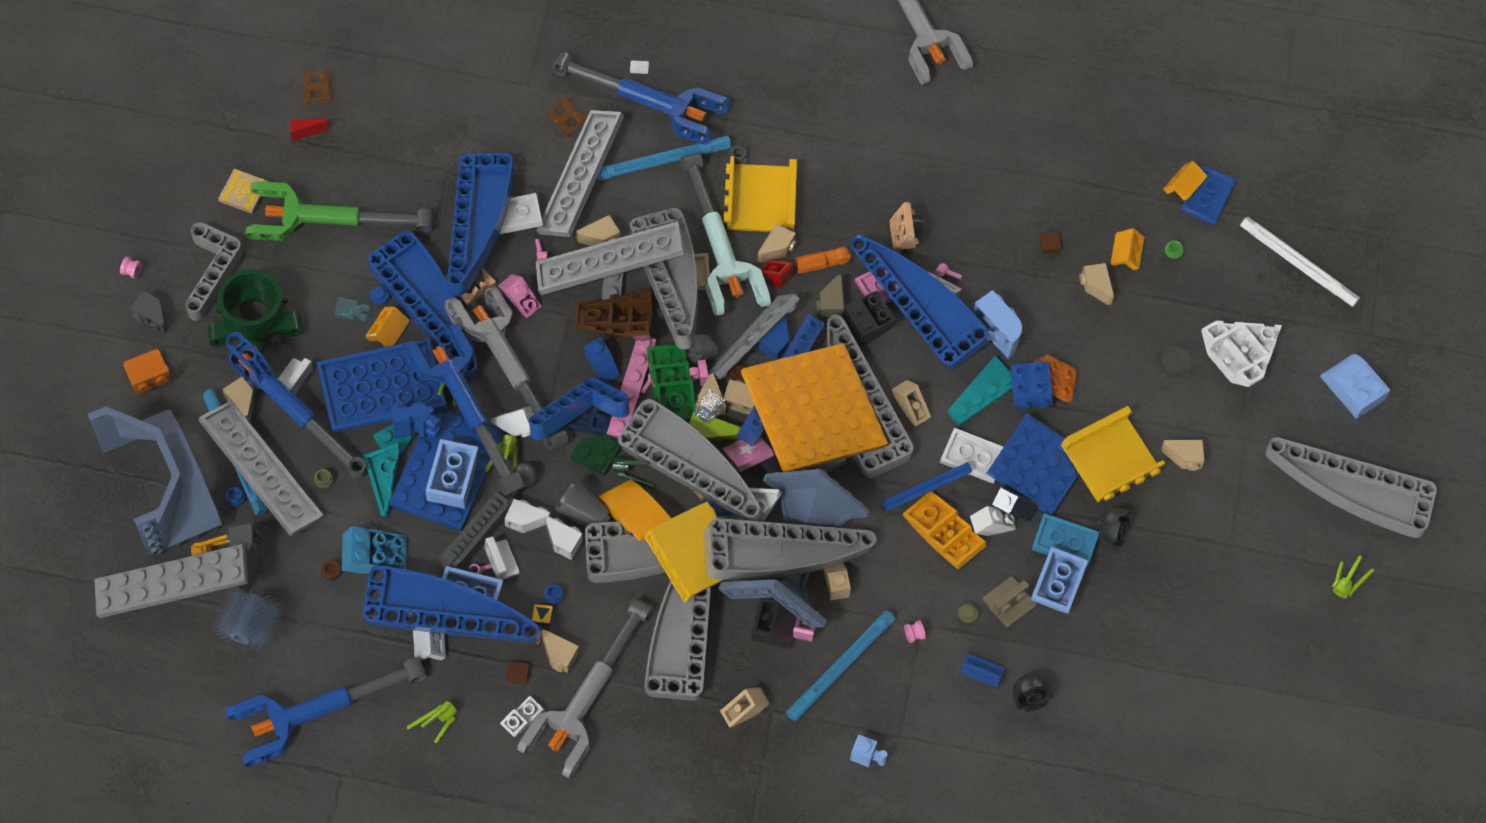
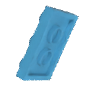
M1044 513L1031 550L1048 555L1051 547L1088 560L1087 569L1099 532Z

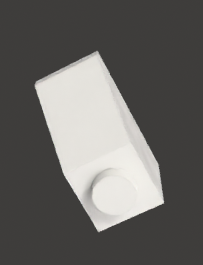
M529 406L496 416L490 420L492 424L513 436L521 434L522 437L530 435L529 418L534 413L532 407Z

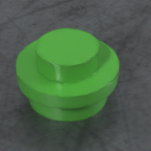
M1171 241L1166 244L1165 254L1169 258L1177 259L1182 256L1184 249L1180 242Z

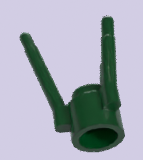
M614 457L612 470L618 473V477L631 479L652 488L656 487L653 483L626 474V472L630 471V465H649V461H637L638 459L635 457Z

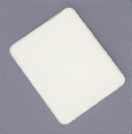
M631 61L630 73L648 74L649 62Z

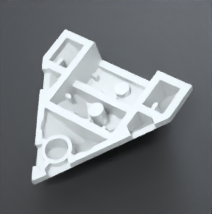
M1215 321L1202 328L1201 331L1207 355L1231 383L1250 387L1264 378L1282 325L1271 327L1258 323L1234 322V324H1228L1223 321Z

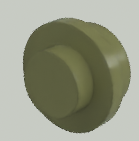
M321 469L315 473L314 483L319 488H327L333 483V475L330 471Z
M964 604L959 608L958 616L961 621L972 623L977 619L978 610L972 604Z

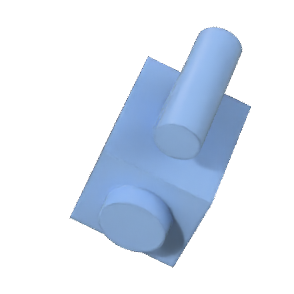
M858 734L850 760L867 767L870 766L871 760H874L880 766H884L887 752L885 750L877 751V741Z

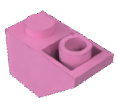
M511 274L498 285L507 301L526 318L541 307L522 277Z

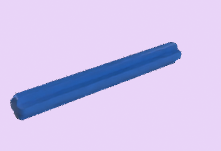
M966 462L884 500L883 507L886 511L892 510L971 473L972 468Z

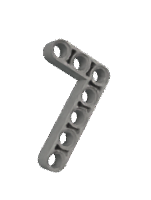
M201 222L195 223L191 227L193 241L197 246L209 250L216 255L186 301L185 305L188 316L194 321L201 320L217 297L221 285L230 276L243 255L239 239Z

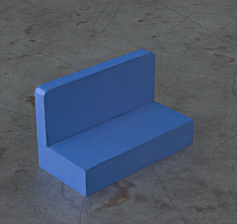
M967 654L960 674L998 688L1005 668Z

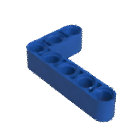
M596 378L587 379L529 418L530 436L534 440H543L592 406L614 417L624 418L629 415L628 395Z

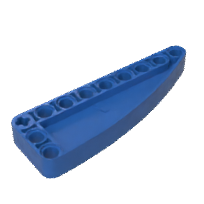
M508 153L465 154L459 160L448 269L450 291L455 296H462L470 288L486 263L502 229L512 195L515 176L513 158Z
M410 231L401 232L369 255V270L422 332L430 338V341L436 348L438 346L443 347L449 359L455 358L453 355L458 353L450 340L449 326L454 324L449 318L444 304L447 299L456 297L451 293L449 284L440 268L417 237ZM421 314H426L425 317H419ZM433 327L438 328L437 330H431ZM467 339L473 350L468 367H473V369L467 370L464 378L466 380H473L478 375L477 360L472 340ZM445 340L450 341L449 343H442Z
M861 235L852 238L850 245L853 251L947 368H957L989 342L990 334L986 327L940 281L909 259ZM858 243H864L863 248L856 249ZM869 257H876L873 263H867ZM880 271H887L884 277L878 276ZM893 284L898 285L897 290L890 291V287ZM908 298L909 303L904 306L901 305V301ZM914 313H921L919 319H912ZM926 327H932V331L929 334L923 333ZM978 332H985L983 338H976ZM943 341V346L935 348V343ZM965 343L970 344V347H969L968 350H966V351H962V350H961V347H962L963 344H965ZM949 356H952L954 359L952 362L948 360Z
M374 566L369 572L363 616L372 626L523 643H536L541 638V631L535 622L509 606L466 586L436 576L388 566ZM378 573H384V577L381 580H375V576ZM375 592H381L379 599H372V595ZM374 612H376L377 616L375 615L373 619H371L370 615H373ZM391 614H398L395 621L388 620ZM411 616H417L418 619L415 623H408V619ZM437 618L435 625H428L429 619ZM456 620L457 624L455 627H447L449 621ZM471 622H476V623H477V626H476L475 629H473V630H468V629H467V626H468L469 623H471ZM491 624L497 625L494 632H488L487 627ZM509 627H516L514 634H507L506 631ZM529 629H536L534 636L529 637L526 635Z

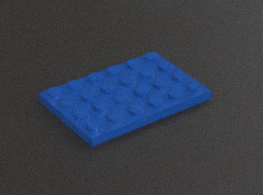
M430 338L413 341L418 345L430 369H432L436 362ZM404 344L317 362L333 433L392 421L390 405L398 404L399 408L410 407L417 402H422L427 408L429 406L434 408V411L447 409L443 391L441 395H438L441 383H430L419 379L406 355Z
M442 409L434 411L435 416L441 419L439 426L442 431L435 439L428 434L425 438L419 435L389 505L396 510L462 532L488 473L485 469L491 458L478 434L470 430L463 415ZM488 424L487 428L498 446L499 442L502 441L505 431ZM440 439L478 447L477 466L465 509L427 501L425 491Z

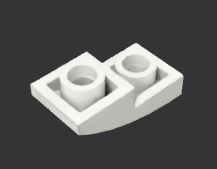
M529 696L516 710L513 709L500 724L515 738L531 725L537 714L543 713L545 710Z

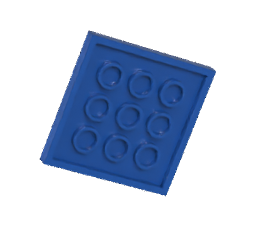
M1028 413L1024 416L986 472V474L1002 485L1038 503L1037 508L1048 515L1053 514L1079 475L1061 446L1065 438Z

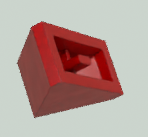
M769 260L761 268L763 277L779 290L792 278L793 264L791 262Z

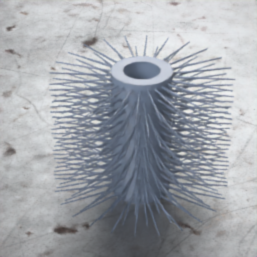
M235 591L234 599H228L231 601L228 602L231 605L226 607L228 609H224L227 612L222 611L226 614L220 616L224 618L221 619L222 621H219L222 624L217 623L220 626L222 625L221 629L218 630L224 631L221 633H229L226 636L230 637L220 638H232L230 640L243 643L244 646L245 644H250V642L252 644L257 640V642L261 643L260 647H262L261 645L266 646L262 644L264 642L262 640L267 638L265 636H269L266 634V630L269 627L268 624H274L271 622L274 621L271 618L276 616L274 614H278L274 612L277 610H272L273 606L269 607L270 605H268L273 602L267 603V600H264L266 597L262 598L253 594L252 591L251 594L249 593L246 596H242L241 593Z

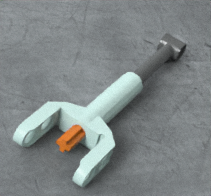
M701 154L681 156L683 172L690 173L705 215L702 221L718 264L708 277L705 286L714 315L724 314L725 301L719 285L729 284L732 295L739 297L744 294L740 281H745L747 278H749L757 303L761 307L770 306V294L761 269L750 263L736 261L721 216L713 208L700 169H703Z

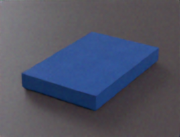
M1202 165L1201 169L1207 175V178L1184 202L1181 211L1215 225L1236 179Z

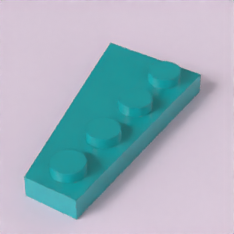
M996 356L991 359L948 409V414L959 427L1013 390L1010 371Z

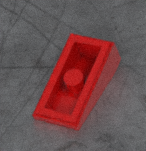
M326 118L290 120L292 140L302 139L329 130Z

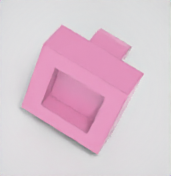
M698 360V368H689L690 377L693 381L699 379L700 386H704L708 378L706 360Z

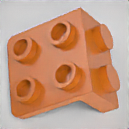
M158 349L123 363L136 395L172 381L169 369L165 365Z
M1050 355L1035 360L1034 362L1046 361L1049 363L1052 395L1067 403L1071 402L1077 370Z

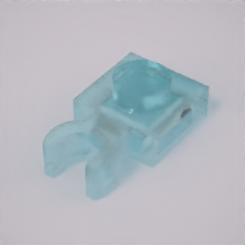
M339 297L334 317L353 321L354 316H357L360 320L365 321L367 320V315L361 312H369L370 308L366 304L357 306L356 300Z

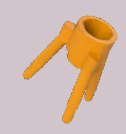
M223 535L192 544V556L211 552V547L227 544L226 538L228 536Z

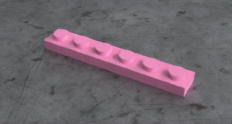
M655 338L635 342L620 390L628 395L629 415L624 418L612 416L607 435L618 439L619 434L635 412L649 367L646 348L656 345Z

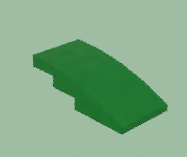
M676 344L647 347V359L654 401L669 409L680 418L690 419L693 411H696L693 380L690 377L686 350L678 348Z

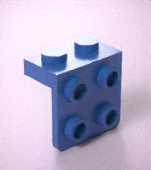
M1048 362L1023 363L1011 366L1015 409L1026 410L1030 407L1045 408L1053 405Z

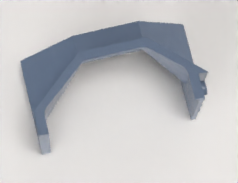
M103 407L87 414L102 453L137 439L157 441L171 472V479L160 506L156 510L134 519L148 557L159 555L168 548H176L187 540H195L201 534L214 532L218 527L222 526L200 469L170 409L142 421L109 407Z
M822 469L765 474L763 479L770 487L781 491L780 500L785 524L839 528L849 519L867 518L870 512L861 501L852 496L851 492L843 489L839 482L830 478L826 471ZM810 572L754 581L721 582L718 588L731 599L772 597L809 627H824L827 621L810 607L805 589Z

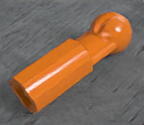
M839 247L834 250L795 257L798 274L834 265H845L849 263L852 256L848 248Z

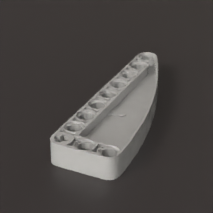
M670 208L632 219L630 221V231L632 235L677 221L680 224L685 255L646 265L643 268L676 346L680 349H688L693 344L698 314L696 262L684 216L680 209Z
M832 315L827 322V347L842 344L840 342L842 340L848 342L845 344L849 356L856 357V359H851L856 371H863L865 373L863 375L858 374L888 442L886 447L853 456L861 474L866 478H873L909 462L913 454V444L844 319L839 315ZM832 325H837L839 328H833ZM866 387H872L873 390H867ZM880 402L882 405L876 406L874 403ZM883 418H889L891 421L886 422ZM892 434H898L899 437H893ZM889 457L891 460L885 461L883 458ZM871 464L874 468H867L866 465Z
M646 399L639 405L618 436V442L626 453L640 461H649V466L744 520L759 522L763 520L764 513L746 483L728 460L702 434L654 400ZM643 424L641 428L636 429L638 425ZM659 457H663L660 461L656 462ZM674 466H678L677 469L672 470ZM694 474L691 479H687L689 475ZM710 483L708 487L702 488L705 484ZM725 492L722 497H718L720 493ZM737 501H741L739 505L734 506ZM757 510L755 514L749 515L751 511Z
M1275 437L1270 440L1265 453L1267 458L1315 494L1353 515L1394 532L1413 538H1420L1425 533L1429 525L1437 491L1433 482L1286 439ZM1272 447L1278 448L1279 451L1273 450ZM1309 458H1313V459H1315L1317 462H1313V461H1311ZM1347 469L1353 470L1354 473L1349 472ZM1366 474L1371 475L1373 478H1368ZM1385 480H1389L1392 484L1386 483ZM1403 485L1409 486L1410 489H1406ZM1418 507L1423 508L1425 512L1421 511ZM1414 524L1420 525L1421 529L1417 528Z
M737 515L717 516V518L739 520ZM620 522L591 523L586 527L587 576L591 582H615L666 573L646 539L639 542L634 535L628 533ZM617 532L618 535L611 536L609 535V533ZM592 551L600 552L598 555L591 554ZM593 569H599V570H600L599 573H593V572H591V571H592Z
M715 518L704 530L706 573L713 579L722 580L770 579L809 573L832 567L866 554L876 543V536L869 530Z
M670 580L657 616L649 650L644 685L648 696L681 700H697L700 698L704 683L711 587L704 590L706 592L705 596L695 594L690 601L684 603ZM701 608L705 614L702 616L696 615L694 610ZM699 627L703 630V634L696 635L693 629ZM699 647L702 652L696 655L692 653L691 649ZM697 666L700 669V673L693 674L690 668ZM651 682H655L659 685V688L651 690L648 685ZM671 684H676L679 687V690L676 692H672L669 690L668 686ZM691 686H695L696 693H692Z

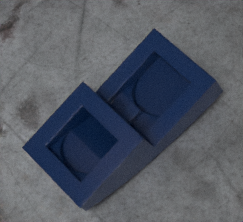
M595 412L590 414L582 413L567 423L566 429L587 434L604 435L607 432L610 417Z

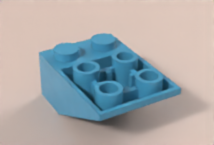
M351 526L343 534L342 571L369 574L374 566L406 569L405 535Z

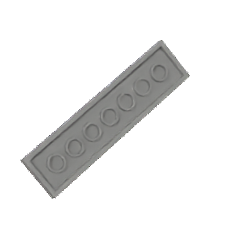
M590 110L542 217L543 226L537 228L539 234L571 237L624 118L622 112Z
M677 221L537 261L538 290L541 295L685 255L680 224Z
M231 400L199 417L201 425L290 537L322 519L323 514Z
M240 544L94 579L96 616L103 618L231 588V586L248 584L245 546Z

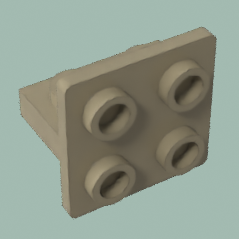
M1012 576L982 599L1006 628L1010 627L1037 605L1034 601H1031V597L1027 593L1028 583L1025 580L1018 583Z

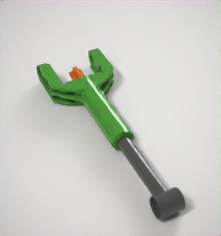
M255 181L251 183L250 188L253 194H261L260 197L285 198L284 206L266 205L265 216L282 217L283 226L253 224L246 227L245 236L255 240L283 241L301 223L358 226L360 222L412 225L416 226V230L419 232H431L434 212L429 209L417 210V215L360 211L359 207L304 204L287 183Z

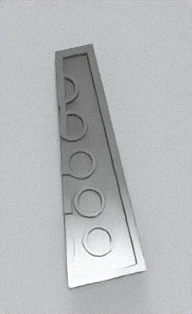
M796 294L777 296L770 303V306L760 314L708 372V377L713 373L715 379L724 378L728 374V370L736 365L740 358L787 312L790 313L796 308V303L800 300Z

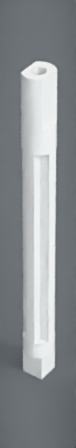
M1246 217L1240 226L1352 307L1360 300L1359 296L1346 288L1342 283L1257 222Z

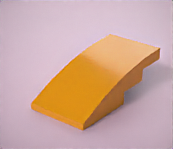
M631 479L598 496V499L610 511L609 513L615 521L620 522L628 533L632 532L639 542L645 540L644 536L650 528L671 519L654 498Z
M932 491L924 495L903 513V517L958 570L986 547V541L972 531V527L958 516L954 508Z

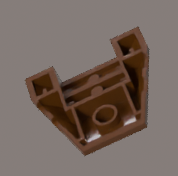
M652 289L627 291L628 294L618 297L616 294L610 295V299L600 301L599 298L576 303L573 326L575 329L631 341L652 340Z

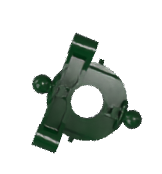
M256 269L236 272L223 282L218 292V307L215 308L216 313L221 314L223 321L208 325L209 343L211 346H224L227 336L232 332H238L248 341H251V344L260 353L265 348L262 339L269 337V335L283 334L294 337L303 333L301 314L299 312L284 313V305L288 303V298H283L281 287L277 280L270 274ZM252 301L262 303L266 307V312L262 318L248 321L241 316V309L245 304ZM232 338L230 342L233 340H238V338Z

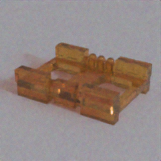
M327 69L311 72L303 71L305 105L308 102L327 101L329 103L330 92ZM320 74L321 82L311 83L310 75ZM322 90L323 96L321 98H311V91Z
M566 97L546 110V116L559 126L560 131L566 137H569L571 132L582 124L584 125L586 118L580 112L577 113V110ZM563 105L567 111L559 116L554 112V109ZM574 117L579 123L570 128L565 122Z

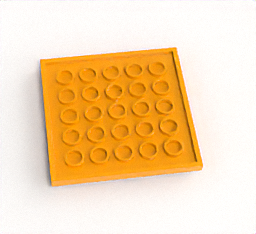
M844 343L742 369L741 374L783 472L806 469L880 449L888 445Z

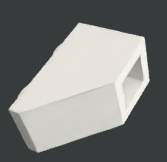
M514 499L505 517V526L525 533L546 525V519L550 517V512L543 507H534L525 500L519 501Z
M987 506L970 516L975 534L990 536L1016 529L1014 516L999 508Z
M547 517L546 526L554 552L572 560L583 541L581 531L576 527L565 525L558 518L552 519Z

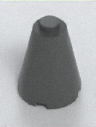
M575 478L574 482L576 484L571 483L560 500L559 505L561 507L556 506L555 510L588 524L608 522L611 517L608 515L610 511L578 478Z

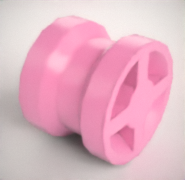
M126 256L122 261L120 274H128L131 278L136 279L141 272L142 261H133L130 257Z
M920 620L915 621L912 625H904L909 643H914L917 639H926L925 630Z

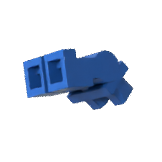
M417 402L410 407L399 408L398 404L390 405L395 438L411 436V432H417L423 438L428 434L435 439L442 431L439 426L441 419L435 416L434 408L431 406L427 408L422 402Z

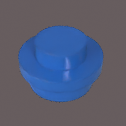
M382 286L374 287L370 291V299L377 305L384 304L389 298L388 290Z
M236 487L230 488L225 493L226 503L233 507L241 505L245 499L243 491Z
M558 585L548 586L544 592L545 600L550 604L560 603L564 598L563 589Z

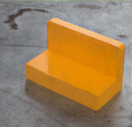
M1194 161L1183 165L1163 190L1167 194L1175 191L1186 201L1207 178V175Z
M1134 228L1117 232L1115 234L1111 265L1126 264L1132 270L1139 269L1145 237Z
M384 307L365 337L369 341H379L384 347L394 346L408 325L409 319L396 307Z

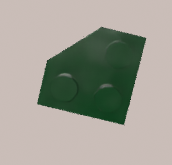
M604 434L579 441L570 457L571 460L605 476L613 463L614 457L618 455L622 447L618 439Z

